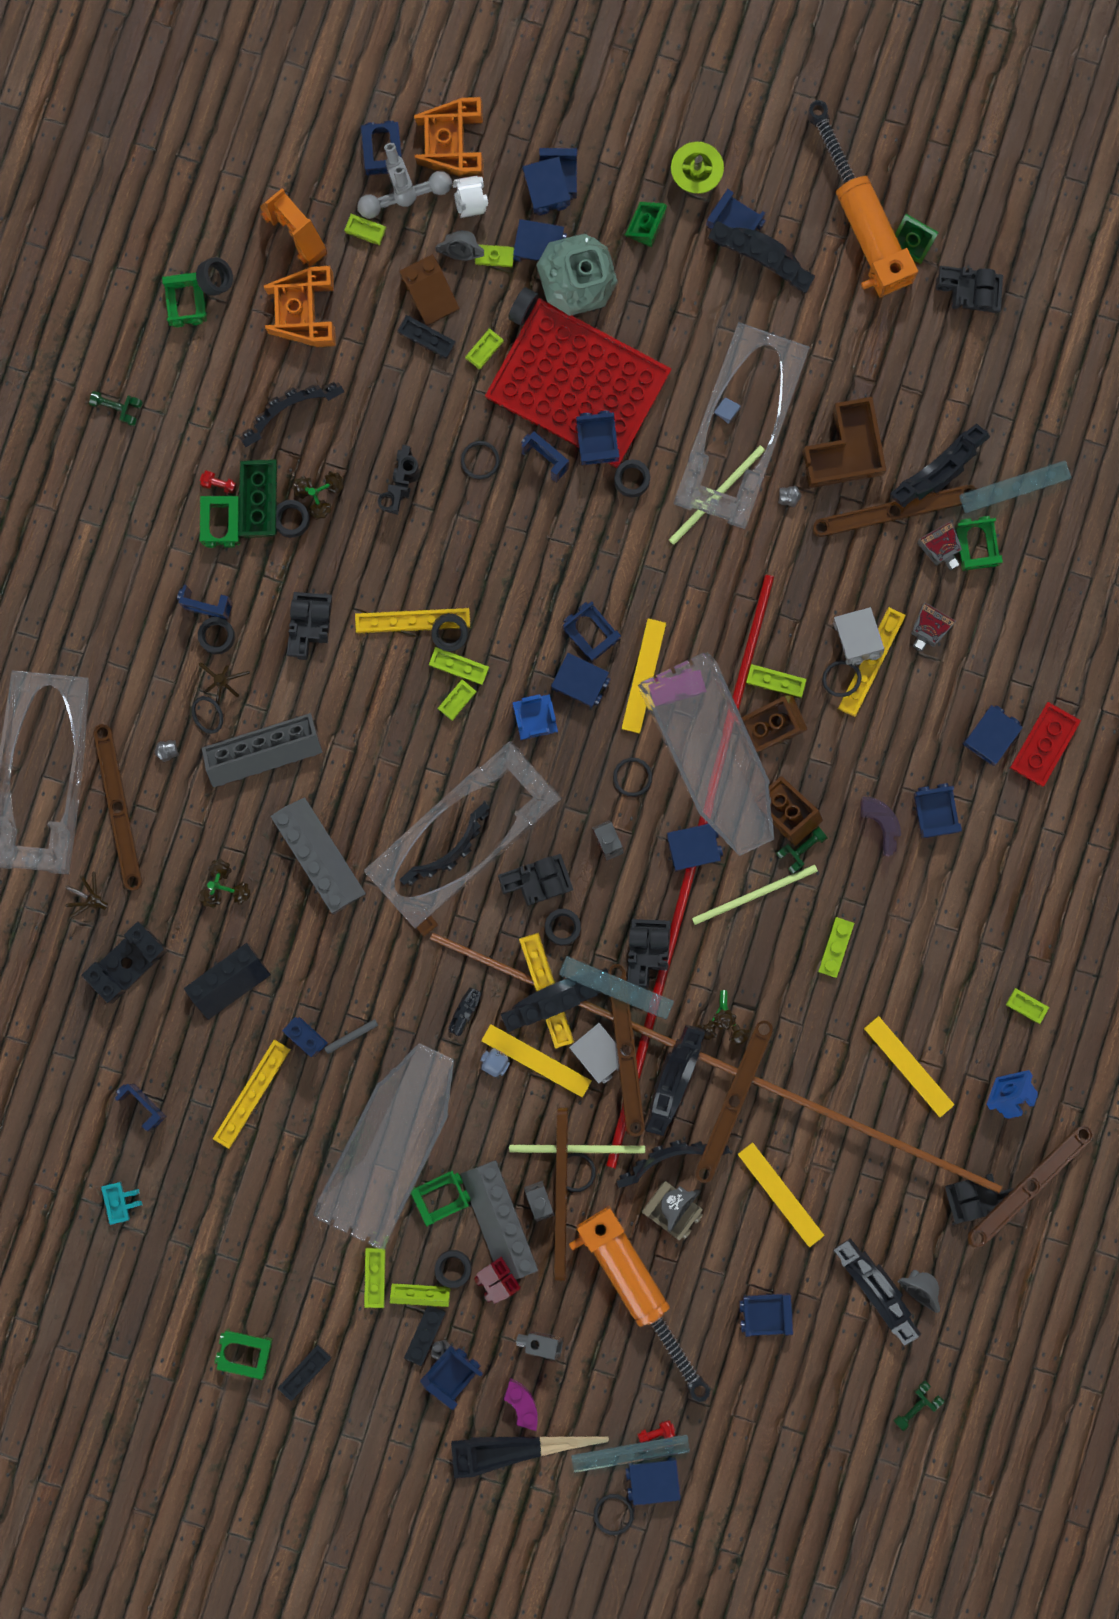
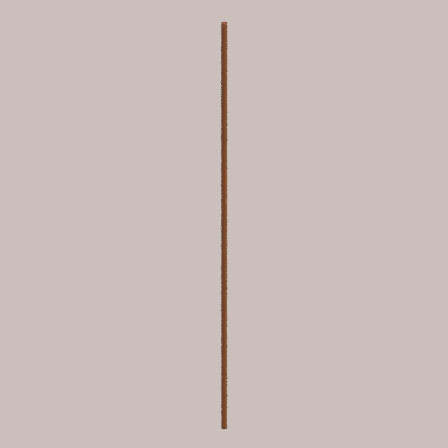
M432 933L430 940L534 986L532 977L435 933ZM583 1001L578 1005L613 1021L612 1012L588 1001ZM632 1021V1029L667 1046L674 1047L675 1040ZM699 1052V1060L732 1075H736L738 1068ZM756 1076L753 1078L752 1083L990 1190L997 1193L1001 1192V1185Z

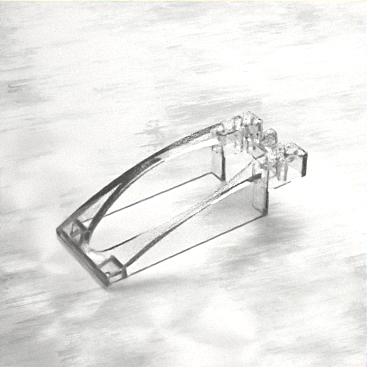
M738 322L691 450L674 505L688 510L695 508L710 515L726 519L728 524L746 529L807 357L809 346ZM763 345H771L778 353L780 361V396L775 426L766 451L754 471L748 469L745 471L736 498L701 486L709 456L704 454L705 441L716 405L734 374L751 353Z
M12 671L0 745V868L43 870L50 873L69 875L82 780L89 678ZM51 685L57 688L65 701L74 739V752L65 812L60 822L49 821L47 823L51 829L49 849L15 846L17 828L11 802V771L15 747L24 718L34 696L42 687Z
M509 741L482 767H477L371 863L364 872L409 923L416 928L497 859L563 798L532 766L515 744ZM508 771L533 796L525 806L515 811L514 814L517 819L503 841L484 861L470 872L441 888L419 896L405 897L397 893L395 878L407 854L428 826L451 805L482 787L496 783Z

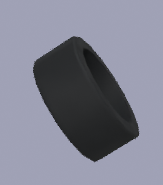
M214 257L203 261L198 266L196 280L203 292L216 296L231 288L233 273L226 261ZM209 266H213L219 272L221 277L220 287L215 286L210 281L208 276Z
M524 287L515 299L508 319L522 326L531 314L537 302L538 294Z
M632 459L626 460L618 466L614 481L616 488L621 494L633 498L646 492L651 477L649 469L644 463ZM628 468H637L643 474V483L637 489H628L621 481L622 473Z
M285 500L280 503L276 511L277 531L289 538L304 534L310 523L309 513L305 506L295 500ZM288 508H295L302 514L303 520L301 525L293 530L286 529L280 522L282 512Z
M447 613L435 620L432 627V639L438 648L444 651H455L461 648L467 640L468 628L462 617ZM445 622H454L461 629V636L454 643H446L439 637V628Z
M211 617L200 625L198 640L207 652L223 654L233 646L235 632L231 624L225 619ZM213 625H221L227 631V640L219 647L209 645L205 639L207 629Z
M557 909L551 912L545 922V933L548 939L557 945L571 944L578 938L581 931V923L578 916L568 909ZM559 916H567L574 923V931L567 938H558L552 932V922Z
M449 1250L442 1253L435 1264L437 1280L448 1288H458L464 1285L472 1272L469 1258L458 1250ZM452 1257L460 1259L465 1268L463 1276L454 1281L448 1280L442 1273L444 1261Z

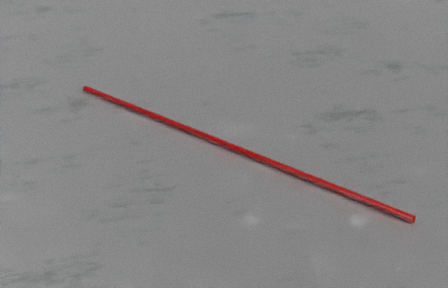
M765 575L698 826L708 824L774 581V576ZM697 866L686 868L671 923L669 959L663 960L668 962L669 967ZM669 969L658 971L644 1027L651 1030L654 1027ZM641 1034L636 1053L639 1079L650 1038ZM623 1105L612 1145H622L625 1135L626 1124ZM609 1153L606 1166L616 1168L619 1153Z

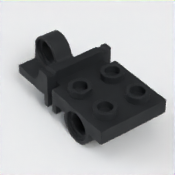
M939 266V275L936 278L935 289L939 291L953 290V309H958L962 306L965 309L999 313L1001 311L1002 274H996V271L992 269H979L975 271L972 268L966 270V267Z
M402 445V450H398L397 453L398 469L395 468L393 472L395 485L389 484L388 492L382 493L378 498V505L381 510L397 515L401 500L403 498L409 499L411 488H408L409 483L415 482L420 476L418 462L412 456L411 447L407 445ZM386 497L392 500V504L389 507H384L381 504V501Z
M293 593L287 656L297 657L299 660H308L309 642L328 643L327 633L329 632L332 595Z
M561 854L524 866L525 871L523 866L498 875L503 894L521 888L527 906L534 904L535 900L538 903L574 890Z
M632 919V927L629 934V957L634 959H628L627 986L648 988L650 980L649 970L669 969L668 962L663 960L669 959L671 921Z
M987 1174V1180L995 1183L993 1174ZM970 1180L945 1186L955 1224L987 1216L1014 1188L997 1193Z

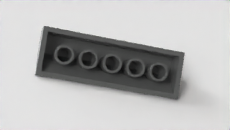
M311 713L202 747L205 768L212 787L222 786L235 780H241L254 774H260L263 771L323 753Z
M305 797L285 806L270 816L332 914H336L366 895Z
M497 1160L460 1173L493 1262L502 1257L511 1271L503 1278L512 1273L514 1278L518 1279L537 1272V1264Z

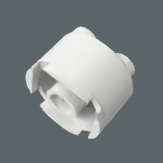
M482 176L454 180L453 186L454 188L457 187L458 190L454 193L458 213H461L460 217L484 214L486 206H488L486 194L483 195L482 188H484Z

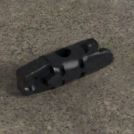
M471 987L467 990L448 1027L450 1033L461 1036L477 1008L481 992Z

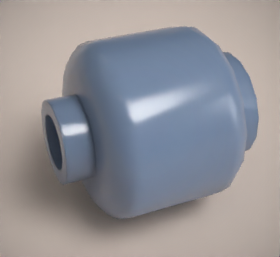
M495 1048L491 1049L490 1052L485 1051L480 1059L483 1062L482 1070L493 1077L503 1076L510 1065L508 1056Z

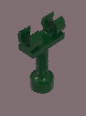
M96 391L92 392L89 400L90 406L98 407V405H103L121 411L120 422L135 426L137 419L127 415L130 405L141 408L143 403L141 399L127 395L125 404L117 403L103 398L101 393Z
M820 827L812 831L813 836L796 850H793L787 844L776 853L780 859L787 853H790L797 861L788 868L792 874L804 865L803 861L799 858L804 851L806 852L816 842L823 843L828 839Z
M927 1381L922 1382L914 1390L920 1397V1401L906 1415H898L893 1420L903 1432L910 1427L908 1425L910 1419L927 1405L935 1412L945 1402L939 1395L931 1403L923 1395L931 1388Z

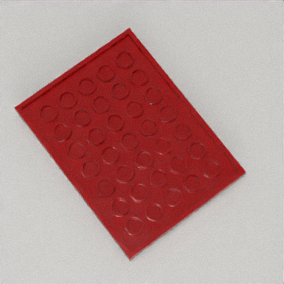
M539 298L489 387L485 398L579 447L576 417L582 413L595 415L605 410L614 413L619 461L609 462V464L618 468L672 368L576 317L566 314Z

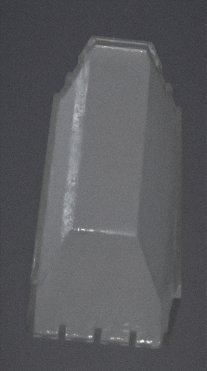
M706 652L691 658L692 666H690L687 660L674 666L675 674L672 673L671 669H668L656 675L658 682H655L654 678L651 677L640 682L641 684L638 687L698 813L741 856L774 840L773 818L771 817L770 807L771 798L769 795L770 782L717 661Z
M419 1043L404 1057L397 1067L393 1068L381 1082L377 1083L317 1202L314 1216L318 1220L330 1224L333 1219L335 1220L333 1227L345 1233L348 1232L349 1228H352L351 1236L364 1242L367 1236L371 1238L368 1244L385 1250L447 1120L454 1065L453 1059Z

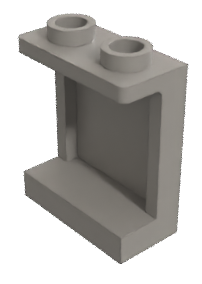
M871 607L834 617L833 625L835 631L837 630L847 665H858L863 660H876L883 655L884 646Z
M600 1023L569 1047L598 1084L601 1081L605 1084L613 1077L611 1075L612 1072L616 1069L619 1071L616 1043Z

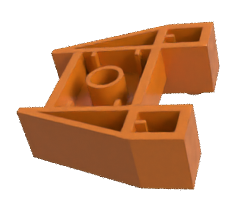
M481 97L460 98L414 115L417 126L425 125V154L415 155L417 165L437 171H444L461 178L482 176L484 178L482 153H464V124L483 123Z
M283 188L260 206L262 211L260 215L267 223L271 222L274 226L278 222L282 226L287 225L298 251L297 257L303 264L307 263L309 267H312L327 254L326 247L312 221L307 219L291 201Z
M330 266L310 267L264 285L267 294H274L275 325H265V329L269 334L315 347L336 346L335 326L333 323L315 322L314 292L334 291V275Z

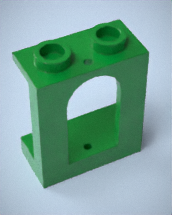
M196 273L163 276L162 281L165 287L168 312L167 321L169 325L178 328L183 327L184 324L200 325L207 321L204 292L198 285ZM193 286L196 314L179 316L175 288Z
M200 496L201 544L207 548H215L216 545L234 548L235 545H240L238 536L239 496ZM210 508H229L228 533L223 538H215L210 533Z
M983 516L976 521L963 519L955 526L956 534L962 547L959 553L962 571L996 567L1003 563L1002 555H999L994 525L996 518ZM979 527L984 531L989 557L970 559L967 541L969 529Z
M452 1170L410 1190L426 1227L465 1207H469L468 1202L471 1199L467 1190L463 1191L460 1186L463 1182L458 1172L454 1173ZM445 1184L456 1185L459 1191L458 1199L430 1213L422 1195Z
M230 1329L225 1330V1333H221L219 1344L222 1345L221 1351L217 1352L214 1364H218L216 1370L262 1380L265 1377L273 1338H260L233 1332ZM237 1343L260 1348L261 1352L257 1368L228 1361L225 1358L227 1345Z

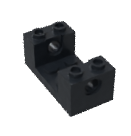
M137 921L124 934L126 938L100 962H94L81 975L107 1003L113 1004L169 951L142 922ZM129 957L132 960V966L125 969L122 966V961Z

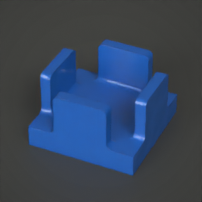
M540 694L522 698L521 701L513 702L520 740L558 732L550 694L544 696Z
M1027 1070L996 1077L986 1104L989 1109H997L1006 1119L1022 1116L1023 1111L1018 1104L1024 1103V1100L1030 1107L1034 1106L1038 1092L1031 1084L1033 1077L1031 1072Z

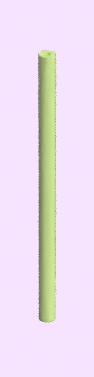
M759 446L679 528L669 541L675 545L765 452V449Z
M812 865L692 918L693 923L697 925L816 873L818 870L815 865Z
M509 1145L510 1153H556L557 1145ZM568 1145V1153H645V1146Z

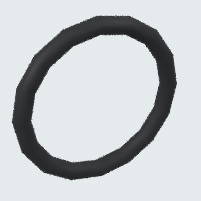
M472 442L462 452V468L472 478H489L499 467V453L488 442ZM476 445H485L491 448L496 458L492 471L481 476L471 473L465 465L467 451Z
M844 660L832 663L823 673V687L829 694L836 697L850 696L858 689L862 679L859 668L856 665L849 664L857 672L858 679L854 688L845 693H836L830 690L826 682L827 674L830 669L837 665H847Z
M206 696L198 697L193 702L192 717L195 724L205 733H217L222 728L224 722L222 710L217 702ZM199 701H209L217 709L220 721L216 729H206L198 721L196 705Z
M627 758L616 766L613 772V781L620 793L636 797L644 794L649 789L652 783V772L645 761L639 758ZM630 761L642 764L647 769L649 775L646 787L636 793L623 790L617 781V773L620 767Z
M569 1153L567 1158L580 1156L586 1159L592 1168V1176L585 1186L581 1188L567 1186V1190L570 1192H582L593 1184L596 1177V1168L593 1161L583 1153Z
M609 1494L597 1502L594 1509V1520L602 1532L608 1535H619L631 1527L634 1520V1510L631 1503L625 1497L619 1494ZM610 1498H618L624 1501L630 1511L628 1524L618 1531L605 1529L598 1520L600 1505Z

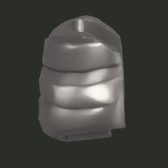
M798 487L779 488L778 504L795 507L801 499Z
M176 741L158 742L155 748V755L164 762L179 756Z
M446 1340L435 1342L432 1347L431 1357L438 1360L450 1347V1344Z

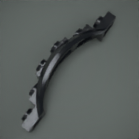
M716 221L707 238L723 248L726 247L762 264L789 282V285L805 294L815 278V275L801 267L789 249L779 241L759 231L747 228H730Z
M332 382L325 386L323 391L319 385H311L305 390L295 389L294 387L288 389L282 397L270 399L265 406L267 408L265 412L255 417L256 420L252 421L256 428L244 431L242 433L243 436L239 438L245 447L262 439L260 433L266 424L286 407L305 399L325 397L330 401L344 393L342 386L339 382L336 384Z
M978 424L963 432L934 461L914 476L901 482L900 486L890 493L891 498L904 508L915 498L921 500L931 491L938 493L965 471L963 465L977 455L976 448L990 438L989 432Z
M486 802L470 814L469 824L464 836L447 855L427 865L413 866L399 880L405 886L408 884L412 886L419 879L417 877L419 874L424 879L427 877L431 879L438 872L437 869L439 868L444 872L446 870L451 871L458 864L456 861L461 856L465 858L472 851L470 849L472 847L470 840H473L481 833L479 831L481 825L477 821L479 819L483 821L490 814L488 812L490 807Z
M603 968L597 972H588L569 977L529 995L515 1004L512 1009L500 1013L507 1031L511 1032L544 1018L546 1020L580 1005L581 1002L597 996V993L609 989L608 969Z
M685 1025L680 1040H676L671 1054L668 1053L654 1087L656 1092L649 1107L651 1112L644 1127L646 1132L664 1136L695 1068L701 1049V1042L705 1035L704 1029Z
M680 1139L670 1142V1147L663 1148L662 1145L651 1149L652 1152L648 1153L650 1157L648 1160L642 1159L635 1162L636 1166L632 1167L633 1175L630 1172L619 1175L620 1179L616 1180L618 1188L638 1183L639 1179L649 1168L666 1158L682 1154L703 1155L707 1144H702V1141L690 1144L691 1146H687L686 1142H681ZM728 1145L725 1146L722 1155L730 1153Z
M851 1238L838 1245L834 1251L841 1259L842 1265L866 1294L893 1334L898 1336L904 1346L918 1338L921 1332L910 1319L912 1314L900 1299L903 1295L880 1264L875 1265L866 1251L861 1253Z

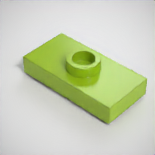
M351 214L344 232L380 246L386 226Z
M479 245L484 249V256L475 258V265L513 267L514 247Z
M489 328L465 356V359L481 370L503 344L504 340Z
M461 680L438 707V710L453 721L477 691L464 680Z
M1014 988L1005 1004L1038 1024L1042 1022L1049 1009L1045 1004L1017 988Z

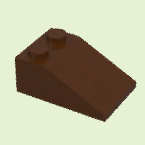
M433 254L399 271L400 277L426 326L460 310Z
M793 695L783 696L736 720L751 755L789 740L808 730Z
M782 776L753 800L757 807L794 846L823 822L819 810Z

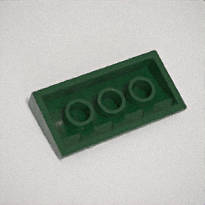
M276 459L240 461L238 536L243 539L276 535L278 463Z

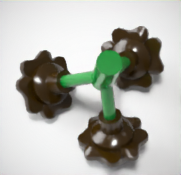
M328 472L325 475V485L317 489L312 485L311 478H306L303 475L298 479H294L295 484L292 485L295 496H299L301 499L310 495L314 497L315 502L309 507V514L314 516L315 519H324L331 513V504L325 500H319L317 496L319 492L327 488L330 492L338 494L340 490L344 489V480L338 472Z
M222 859L218 861L213 860L212 865L208 867V870L211 871L210 875L215 877L214 882H208L205 890L200 891L199 901L203 902L204 907L210 906L215 908L216 905L221 904L220 898L222 894L218 892V889L231 892L234 896V902L242 905L251 896L247 883L241 882L233 888L225 887L218 883L222 878L227 879L228 875L232 872V869L229 868L230 864Z
M726 990L720 991V1007L716 1014H714L713 1019L709 1020L707 1025L697 1026L700 1029H704L705 1035L703 1039L709 1041L712 1038H718L714 1030L715 1025L720 1030H729L731 1027L734 1033L729 1040L731 1042L735 1041L737 1045L746 1042L750 1030L740 1029L739 1025H736L735 1019L737 1017L727 1007Z

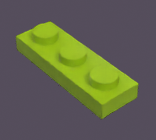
M435 647L429 663L431 667L482 686L489 667L437 647Z
M751 664L746 684L802 698L807 679Z
M835 917L818 969L819 973L837 978L854 926L853 922Z
M366 1248L364 1308H384L386 1248Z
M392 1284L390 1303L449 1307L450 1288Z

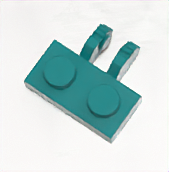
M122 1182L101 1187L110 1225L130 1220L128 1209L142 1205V1201L126 1204L125 1199L127 1196L139 1194V1189L124 1192Z

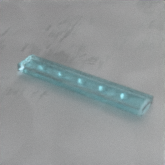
M1065 460L961 494L959 497L966 514L1069 480L1072 477Z
M566 956L559 975L665 1020H667L674 1003L673 1000Z
M682 1435L571 1455L574 1473L688 1453L690 1449L688 1436Z

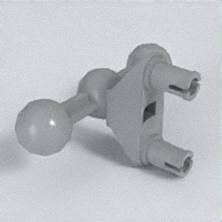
M388 143L384 148L387 156L386 167L394 188L393 193L379 198L374 195H364L358 201V212L362 217L369 219L376 217L383 207L395 203L402 207H407L414 203L416 196L431 191L438 195H444L451 189L452 179L447 172L436 171L430 176L429 181L413 186L403 159L398 156L395 144Z

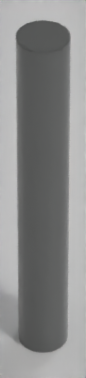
M374 1019L324 1048L327 1054L379 1025Z

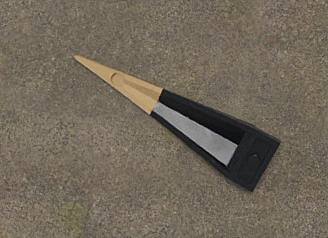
M471 1437L469 1440L451 1441L454 1479L475 1477L536 1457L608 1442L609 1437Z

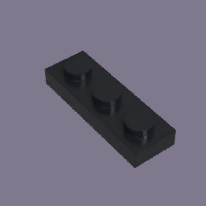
M408 315L405 316L397 330V333L445 359H448L456 344V341Z
M427 1306L404 1359L422 1366L446 1311L435 1306Z
M318 1344L277 1389L292 1401L332 1359V1356Z

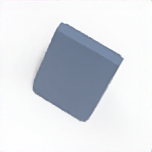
M725 397L714 413L729 424L741 406Z

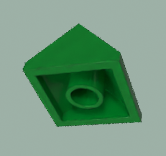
M639 202L625 236L652 247L666 216L667 205L665 203Z
M905 214L895 235L902 250L908 248L912 259L921 264L939 232Z

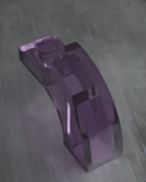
M863 796L861 798V817L871 818L880 825L883 831V856H892L893 852H896L897 841L893 840V837L901 836L899 821L894 812L885 803L875 798Z

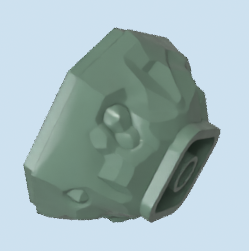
M585 233L549 242L537 263L547 302L570 316L605 307L618 283L608 247Z

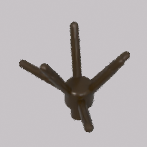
M199 663L201 668L214 677V683L206 689V692H209L215 686L218 687L216 696L218 705L220 704L221 689L224 687L233 695L239 697V694L228 685V680L248 675L250 671L226 677L225 674L229 669L228 665L225 666L221 674L216 675L203 663Z
M95 871L92 872L93 890L84 877L80 876V880L90 893L89 895L68 885L66 886L67 890L86 899V902L67 903L65 905L66 907L83 906L71 914L70 918H74L89 907L95 909L99 907L106 910L108 903L102 901L101 896L97 895Z

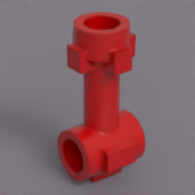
M207 470L204 471V474L202 473L200 477L201 486L211 489L213 485L224 489L226 494H233L235 492L236 483L233 480L222 481L215 478V473Z
M667 1420L659 1424L660 1428L650 1432H646L645 1429L642 1430L641 1433H638L641 1445H649L650 1440L663 1436L664 1439L674 1437L675 1428L673 1423Z

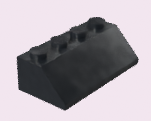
M245 943L183 989L202 1014L210 1020L268 978L271 973L251 945Z

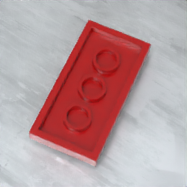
M1047 702L1012 762L1010 769L1044 787L1081 720Z

